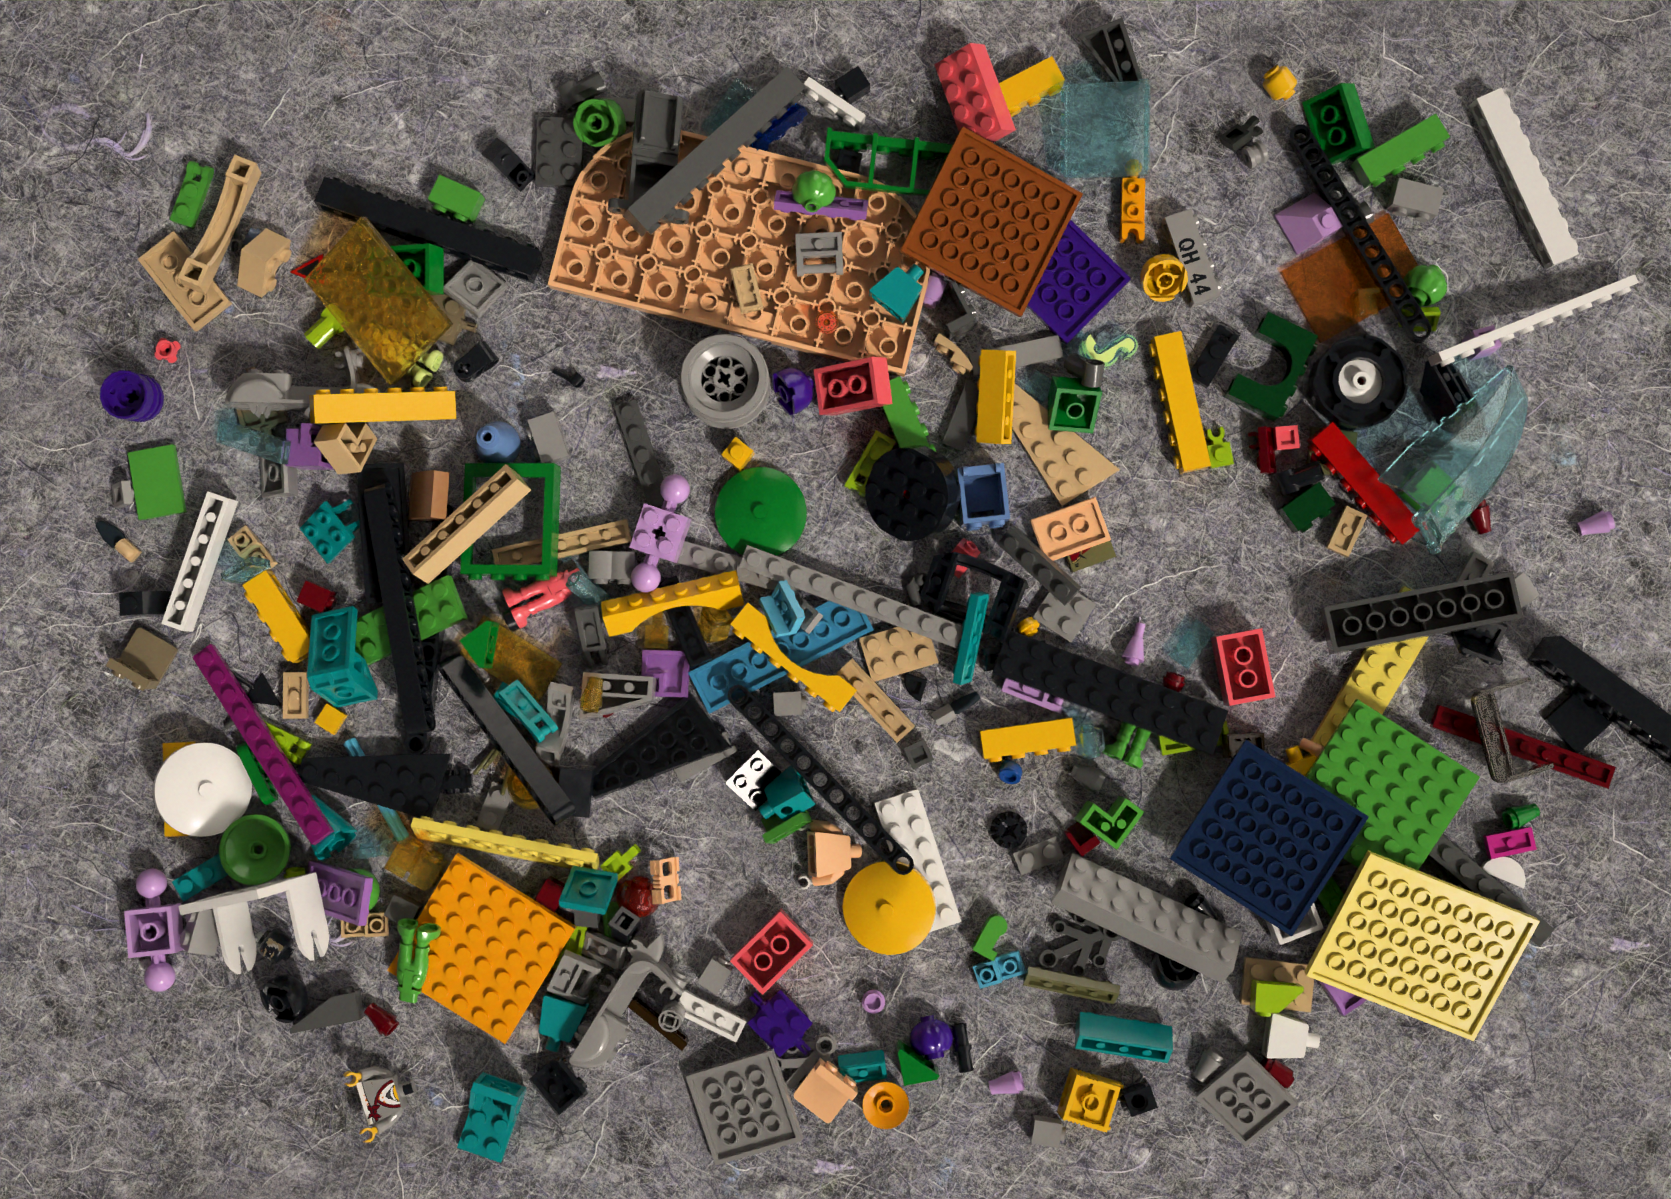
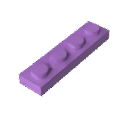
M776 190L774 210H780L784 213L799 212L805 215L817 214L826 215L830 218L844 217L851 220H866L868 200L835 196L831 205L824 206L816 212H808L801 204L794 200L791 191Z

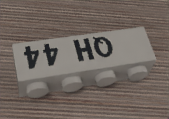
M1191 209L1165 217L1161 225L1171 254L1182 262L1188 273V282L1184 292L1189 307L1193 308L1216 300L1220 296L1221 285L1219 280L1215 279L1212 272L1214 264L1212 259L1207 257L1205 238L1199 234L1198 217L1196 214L1193 215Z

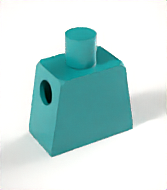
M913 264L906 273L901 268L896 267L869 290V296L903 323L922 292L923 287L917 280L924 272L916 264Z
M790 765L765 787L764 791L768 801L759 807V811L765 819L776 813L783 821H787L811 808L816 803L805 779Z
M547 992L544 995L539 1033L548 1036L545 1046L547 1050L558 1052L562 1041L568 1043L572 1041L575 1036L574 1033L577 1032L590 1004L585 1003L581 1005L551 992Z

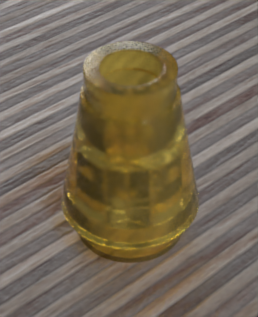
M598 677L589 678L579 700L581 710L598 713L599 708H602L603 679Z

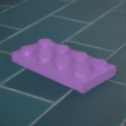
M309 860L307 874L315 872L317 874L325 915L357 926H366L373 878L317 860Z

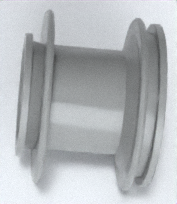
M718 334L699 341L685 356L680 370V387L690 410L697 418L715 428L734 429L752 422L763 411L769 399L770 377L762 354L753 344L739 336ZM730 363L729 367L727 368L721 367L720 364ZM711 369H715L713 376H707ZM742 369L745 373L739 377L735 375V371ZM720 373L725 375L726 378H729L728 381L730 387H727V385L721 382L722 380ZM714 385V392L707 393V386ZM742 385L744 386V391L736 393L735 387ZM723 393H727L730 396L726 402L720 400V396Z

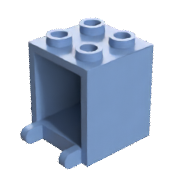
M1004 463L957 468L954 474L957 485L960 484L961 500L958 506L960 527H966V531L980 530L982 525H989V528L1003 527L1010 519ZM993 510L994 516L971 518V513Z

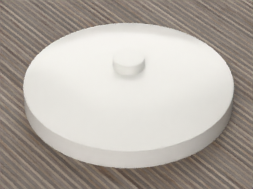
M213 743L190 744L173 752L160 766L153 785L154 803L162 819L173 829L196 837L212 836L226 831L234 821L243 816L249 805L252 793L251 779L240 757L230 749Z

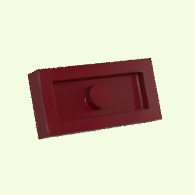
M1267 426L1258 427V432L1248 433L1249 437L1256 436L1258 439L1257 443L1249 445V448L1260 449L1256 460L1260 473L1276 474L1273 428Z

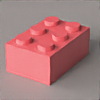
M868 357L813 369L819 415L835 416L893 404L887 358Z
M1262 628L1211 637L1223 704L1225 706L1275 697Z
M781 908L731 957L730 962L763 995L813 946L814 941Z

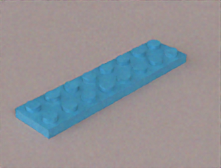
M828 601L815 608L823 617L810 634L802 628H799L796 634L779 637L775 636L773 630H771V633L781 651L791 661L802 667L874 629L867 615ZM749 641L688 672L710 714L730 704L728 691L734 685H742L751 693L785 676L789 671L783 666L779 669L768 661L770 656L764 651L759 654L750 646L752 642ZM736 690L732 694L733 701L745 696V693L741 690Z

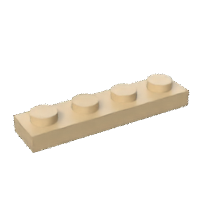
M853 658L835 674L841 676L857 689L853 696L896 743L915 727Z

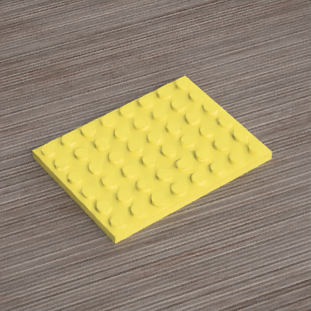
M1367 850L1304 972L1310 978L1474 1041L1540 921L1534 916Z

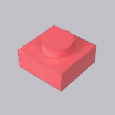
M1298 425L1273 428L1275 451L1300 448Z

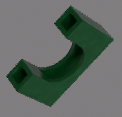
M1267 312L1262 317L1254 337L1281 351L1286 360V374L1279 384L1267 386L1238 373L1233 377L1224 398L1274 421L1279 417L1282 418L1288 408V405L1285 403L1288 397H1292L1297 390L1298 385L1295 383L1298 376L1302 377L1308 367V364L1305 362L1308 356L1314 354L1318 346L1315 343L1318 335L1271 312Z

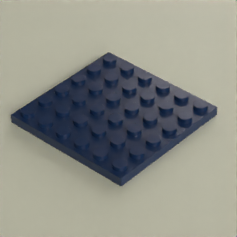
M1245 739L1169 859L1285 933L1293 936L1369 816Z

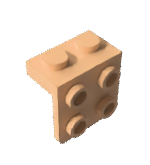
M820 1058L795 1090L794 1098L825 1123H830L848 1099L853 1101L858 1094L857 1083L847 1075L844 1077L840 1074L838 1068L830 1061L825 1062Z

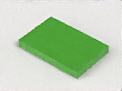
M171 444L127 452L138 519L142 521L187 513L176 445Z

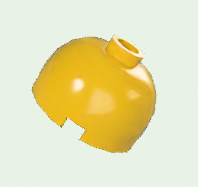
M1159 254L1151 257L1143 265L1140 273V283L1145 293L1152 300L1159 302L1170 301L1176 298L1174 295L1178 294L1179 291L1182 293L1188 282V273L1182 262L1169 254Z

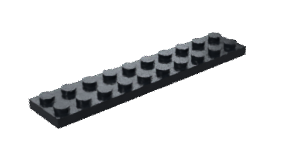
M1011 631L1005 642H1003L992 672L994 675L1210 755L1214 754L1228 713L1226 709Z

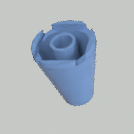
M501 421L490 422L477 432L475 450L478 457L484 463H511L520 452L521 440L519 435L508 423Z

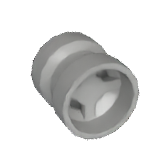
M678 1001L666 1003L658 1017L659 1026L667 1032L679 1029L685 1017L686 1011L684 1006Z

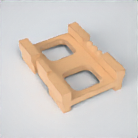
M667 857L650 861V874L654 875L652 879L654 880L653 884H655L653 885L655 889L652 890V904H665L681 900V886H678L679 877L677 871H680L679 857ZM664 862H668V871H670L669 875L666 876L663 875L662 864ZM666 885H670L669 899H665L664 897V887Z

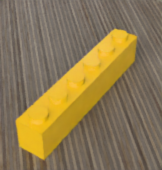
M1178 331L1154 336L1148 348L1151 358L1154 357L1156 364L1153 367L1155 379H1159L1161 388L1158 389L1160 401L1164 402L1166 411H1163L1165 424H1169L1171 432L1168 433V440L1170 446H1174L1175 456H1173L1175 469H1179L1180 474L1206 469L1211 466L1182 332Z
M425 387L410 388L411 392H402L401 388H387V393H378V388L364 389V393L355 394L354 389H340V394H331L330 390H316V395H309L311 423L456 419L455 391H448V387H433L434 392H425Z

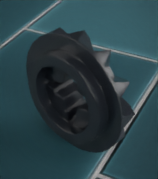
M1006 811L998 814L993 819L990 833L996 844L1002 848L1013 849L1021 845L1025 840L1028 827L1022 816L1015 812ZM1003 822L1008 826H1012L1017 823V825L1013 829V832L1015 833L1014 835L1016 836L1015 838L1009 834L1001 837L1003 835V832H1005L1004 825L1002 824Z

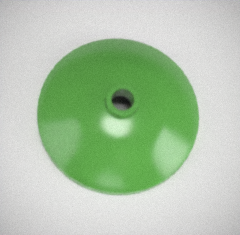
M257 814L247 815L234 821L224 832L219 846L220 861L226 873L234 880L247 885H260L275 879L286 867L291 852L290 839L284 827L271 817ZM259 845L263 847L261 854H258L256 851Z

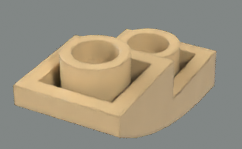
M939 333L933 344L937 347L936 350L945 356L953 355L949 364L953 366L952 369L962 375L964 373L970 374L973 366L966 355L952 341Z
M246 525L227 539L256 576L265 570L272 569L278 564L263 543Z
M369 912L366 926H357L341 920V938L389 936V921L384 916L385 912Z

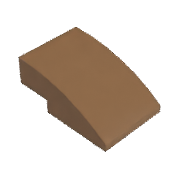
M429 470L411 474L408 521H439L446 519L449 472Z

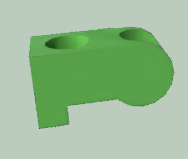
M990 915L971 946L972 950L991 961H994L997 955V951L993 949L999 936L1007 931V922L1002 915Z

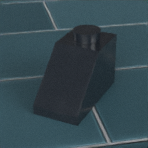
M172 591L120 592V616L164 615Z

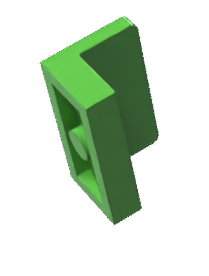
M807 810L787 821H783L775 813L768 819L764 817L761 819L767 831L762 836L765 843L775 844L813 821Z

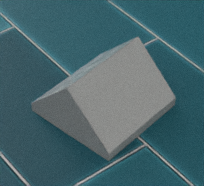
M286 446L260 452L262 498L298 496L297 468L285 466Z

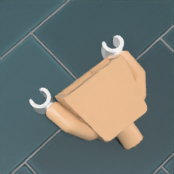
M812 820L813 822L799 829V831H805L808 828L811 830L807 831L808 874H802L798 878H805L808 881L807 885L800 886L803 890L807 889L811 884L814 886L833 884L844 875L845 870L851 869V858H860L862 855L861 845L850 844V836L843 835L842 829L829 821Z

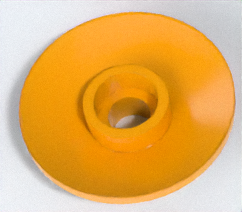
M887 1081L876 1083L864 1095L862 1103L863 1113L869 1123L877 1128H895L907 1117L909 1111L907 1094L895 1083ZM883 1100H888L890 1102V1105L888 1107H883L881 1105V1102Z

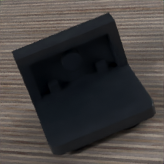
M1498 623L1451 632L1460 654L1466 657H1478L1489 665H1494V663L1497 665L1502 664L1503 658L1499 652L1498 645L1508 628L1507 624Z
M560 1057L550 1060L529 1078V1081L557 1116L577 1099L583 1098L588 1094L586 1083L580 1077L576 1078L571 1072L573 1069L571 1064L565 1058L561 1059Z

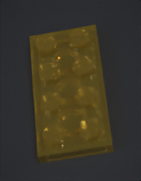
M483 615L476 628L483 624L485 621H496L492 620L486 615ZM500 624L493 668L482 669L508 685L518 679L539 703L563 663ZM463 647L460 654L464 658L476 664L467 652V650Z

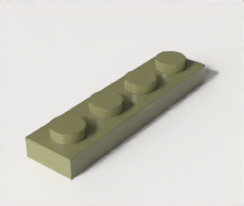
M1028 967L1023 980L1024 986L1111 1004L1115 1003L1120 994V985L1113 984L1110 981L1091 980L1086 976L1067 975V973L1062 971L1053 972L1044 970L1042 967Z

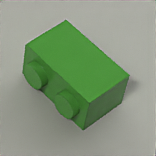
M439 174L428 200L433 205L432 208L442 214H445L446 211L454 214L453 218L460 222L469 221L474 223L485 198L480 192Z

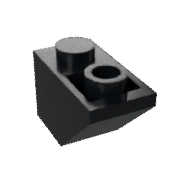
M497 137L481 153L520 192L535 178V174L507 144Z

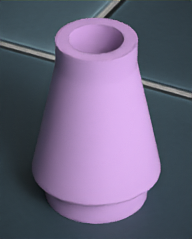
M1600 511L1582 522L1576 523V527L1580 536L1608 533L1611 529L1615 528V522L1610 511Z
M1013 1070L989 1081L992 1095L1019 1094L1020 1091L1025 1090L1020 1071L1015 1072Z

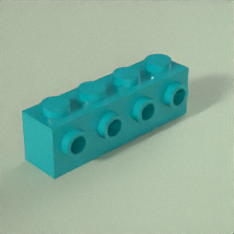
M1080 1012L1075 1025V1049L1168 1063L1173 1051L1172 1026L1161 1023H1148L1136 1019L1129 1020L1116 1016L1098 1015L1092 1012Z

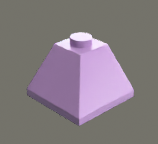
M1315 193L1274 215L1296 255L1330 237L1343 227L1332 206Z

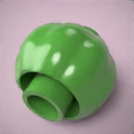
M817 170L801 173L792 186L794 200L801 204L808 212H816L824 206L831 205L836 195V189L831 178Z
M1436 265L1416 266L1403 279L1420 307L1436 304L1442 300L1447 292L1445 276Z

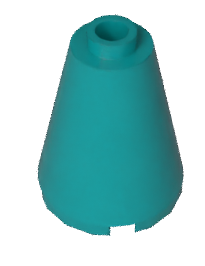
M311 795L334 832L316 845L310 843L316 858L324 860L332 857L330 852L335 849L339 853L355 839L356 834L354 832H357V830L316 795Z

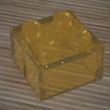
M412 838V840L408 839L397 844L384 868L401 878H404L408 871L410 875L406 881L426 891L437 884L449 862L444 859L445 856L436 850L429 852L424 848V843Z

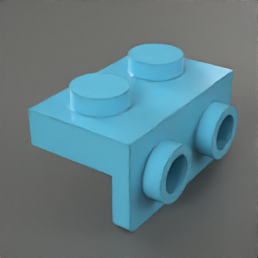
M787 580L779 581L771 596L759 599V604L775 636L779 637L797 633L805 619V615Z

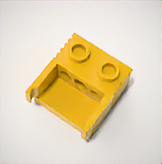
M1070 1067L1057 1113L1062 1120L1071 1121L1072 1123L1107 1133L1111 1129L1109 1124L1120 1089H1123L1124 1085L1119 1081L1090 1074L1089 1072L1086 1073L1085 1071L1082 1072V1070L1078 1071V1069Z

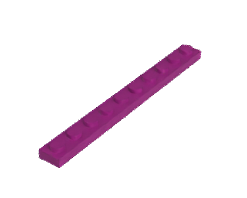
M209 644L192 657L304 834L312 845H316L334 832L333 828L216 646Z

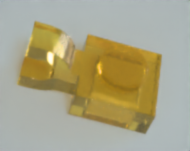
M664 611L652 616V624L645 625L644 648L668 649L669 625H662Z

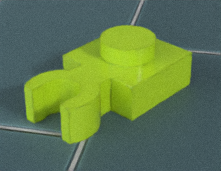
M1223 427L1218 428V437L1212 435L1211 429L1206 430V437L1212 444L1207 446L1211 463L1210 469L1234 464L1230 441L1223 443L1222 440L1225 435Z

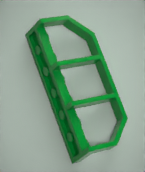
M828 127L824 163L844 188L926 197L929 190L914 188L918 155H921V158L926 160H934L935 157L944 158L945 161L953 144L919 141L920 138L918 137L910 140L878 136V133L866 135L832 131V128ZM844 147H850L856 152L872 150L868 183L847 181L830 160V148L840 150L844 149ZM890 152L899 153L898 155L901 157H912L909 188L873 184L876 153L888 155Z

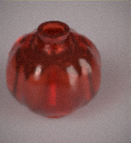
M634 876L633 879L625 881L617 890V905L619 908L623 906L639 918L653 914L659 907V904H652L654 884L651 883L649 878L643 876Z

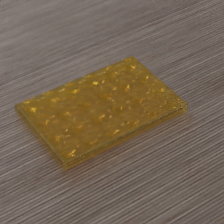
M360 217L304 279L389 385H395L453 325L451 320L367 217Z

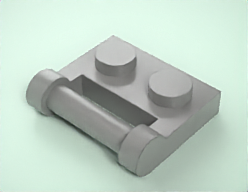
M842 232L795 234L797 277H802L804 274L818 273L843 275ZM836 257L835 264L804 265L803 262L805 258Z
M565 949L548 984L547 991L583 1005L587 1002L589 998L588 993L597 975L602 972L604 965L602 962L589 960ZM582 970L589 971L580 990H574L573 988Z

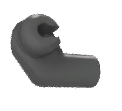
M924 573L913 575L906 586L911 607L922 604L919 592L923 588L927 577Z

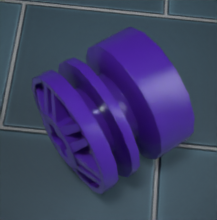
M120 370L111 373L104 380L100 388V400L103 408L108 414L118 419L146 422L156 417L163 407L164 394L162 388L155 379L148 375Z

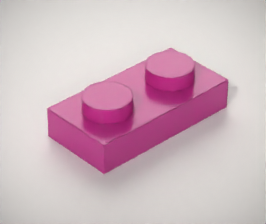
M1530 826L1483 836L1489 859L1537 850L1532 827Z

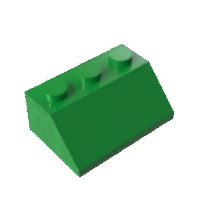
M1340 83L1302 102L1311 132L1332 165L1356 158L1375 149L1354 83Z

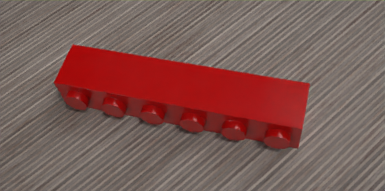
M1328 422L1307 440L1310 444L1309 450L1316 457L1321 456L1326 462L1323 465L1332 475L1334 473L1338 475L1341 487L1345 491H1351L1356 497L1354 498L1355 503L1361 509H1367L1371 514L1369 516L1370 520L1377 527L1381 525L1386 531L1384 536L1392 544L1403 545L1424 527L1334 422Z

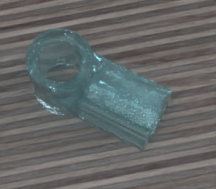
M580 571L569 576L566 586L582 600L584 605L598 603L599 611H601V602L612 599L598 584L595 585Z

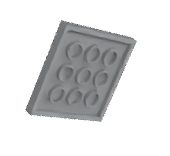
M774 1048L686 1075L715 1166L803 1140L804 1137Z

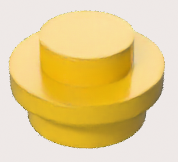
M1028 617L1017 625L1018 633L1032 637L1038 632L1040 624L1033 617Z

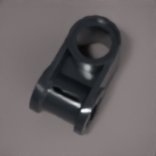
M482 341L454 363L453 370L462 382H472L482 373L495 366L499 358L488 344ZM463 367L468 368V374H465L463 372Z

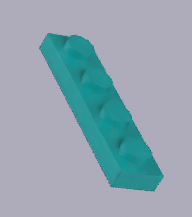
M983 591L970 594L966 603L967 614L962 624V639L957 648V663L953 668V683L958 685L972 682L990 595Z

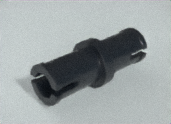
M966 1023L951 1025L955 1041L953 1049L957 1053L959 1073L973 1071L970 1053L972 1045L968 1041Z

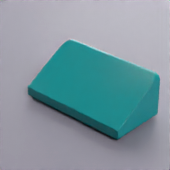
M883 1050L838 1056L840 1074L844 1077L845 1075L851 1077L856 1083L887 1079Z

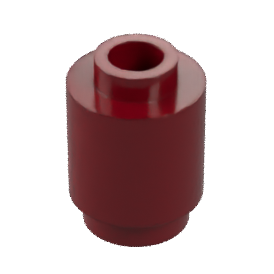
M1265 1057L1260 1064L1284 1088L1288 1089L1294 1082L1293 1070L1275 1058Z

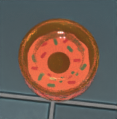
M831 310L819 312L815 319L816 328L823 334L833 333L838 327L837 315Z

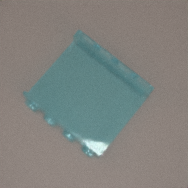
M1139 79V81L1069 84L1066 82L1065 89H1061V103H1065V112H1061L1060 117L1061 127H1064V136H1061L1060 140L1061 150H1064V159H1061L1060 163L1061 174L1064 173V177L1067 179L1150 176L1151 81L1149 79Z

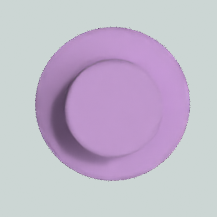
M869 990L862 997V1006L869 1013H878L885 1006V998L880 991Z

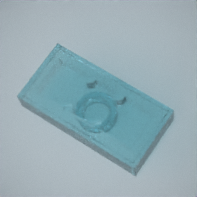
M249 557L220 573L221 581L238 584L249 581L257 574L271 568L270 560Z
M1194 619L1169 654V657L1189 670L1215 632L1199 620Z

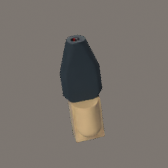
M102 520L96 524L102 539L111 548H115L129 562L133 563L142 553L125 538V534L116 526Z

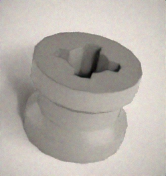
M1261 140L1256 141L1251 147L1245 146L1241 149L1243 160L1249 169L1256 167L1258 163H1266L1269 160L1267 149Z

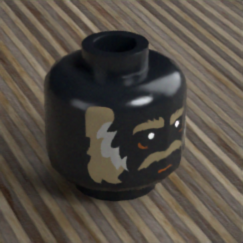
M278 928L272 931L268 929L257 943L259 945V953L274 964L279 963L282 959L287 961L294 952L292 948L294 940Z

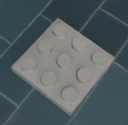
M1247 1051L1196 1093V1099L1245 1147L1250 1145L1298 1105L1297 1100Z

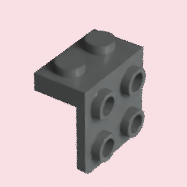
M955 280L949 283L948 293L961 317L946 324L944 335L950 341L954 339L957 342L965 338L967 332L973 330L975 324L974 317L977 314L972 304L968 305L965 301L966 293L961 284L957 285Z

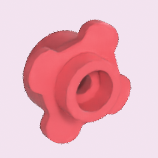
M161 338L156 345L155 358L175 363L177 361V351L181 348V345L177 341L170 342L166 338Z

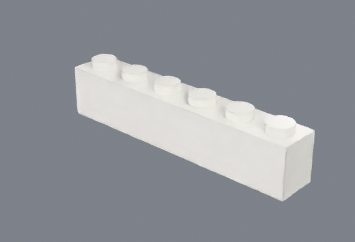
M207 491L161 624L181 631L193 632L238 501Z

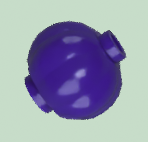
M934 1015L920 1017L921 1022L915 1025L910 1033L912 1049L919 1056L925 1055L926 1060L944 1057L943 1051L949 1050L953 1042L951 1028L944 1021L934 1019Z

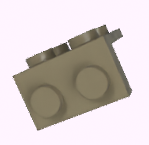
M137 628L120 658H110L106 666L112 669L111 673L121 679L126 677L131 680V685L139 690L156 689L175 658L178 649L148 630Z

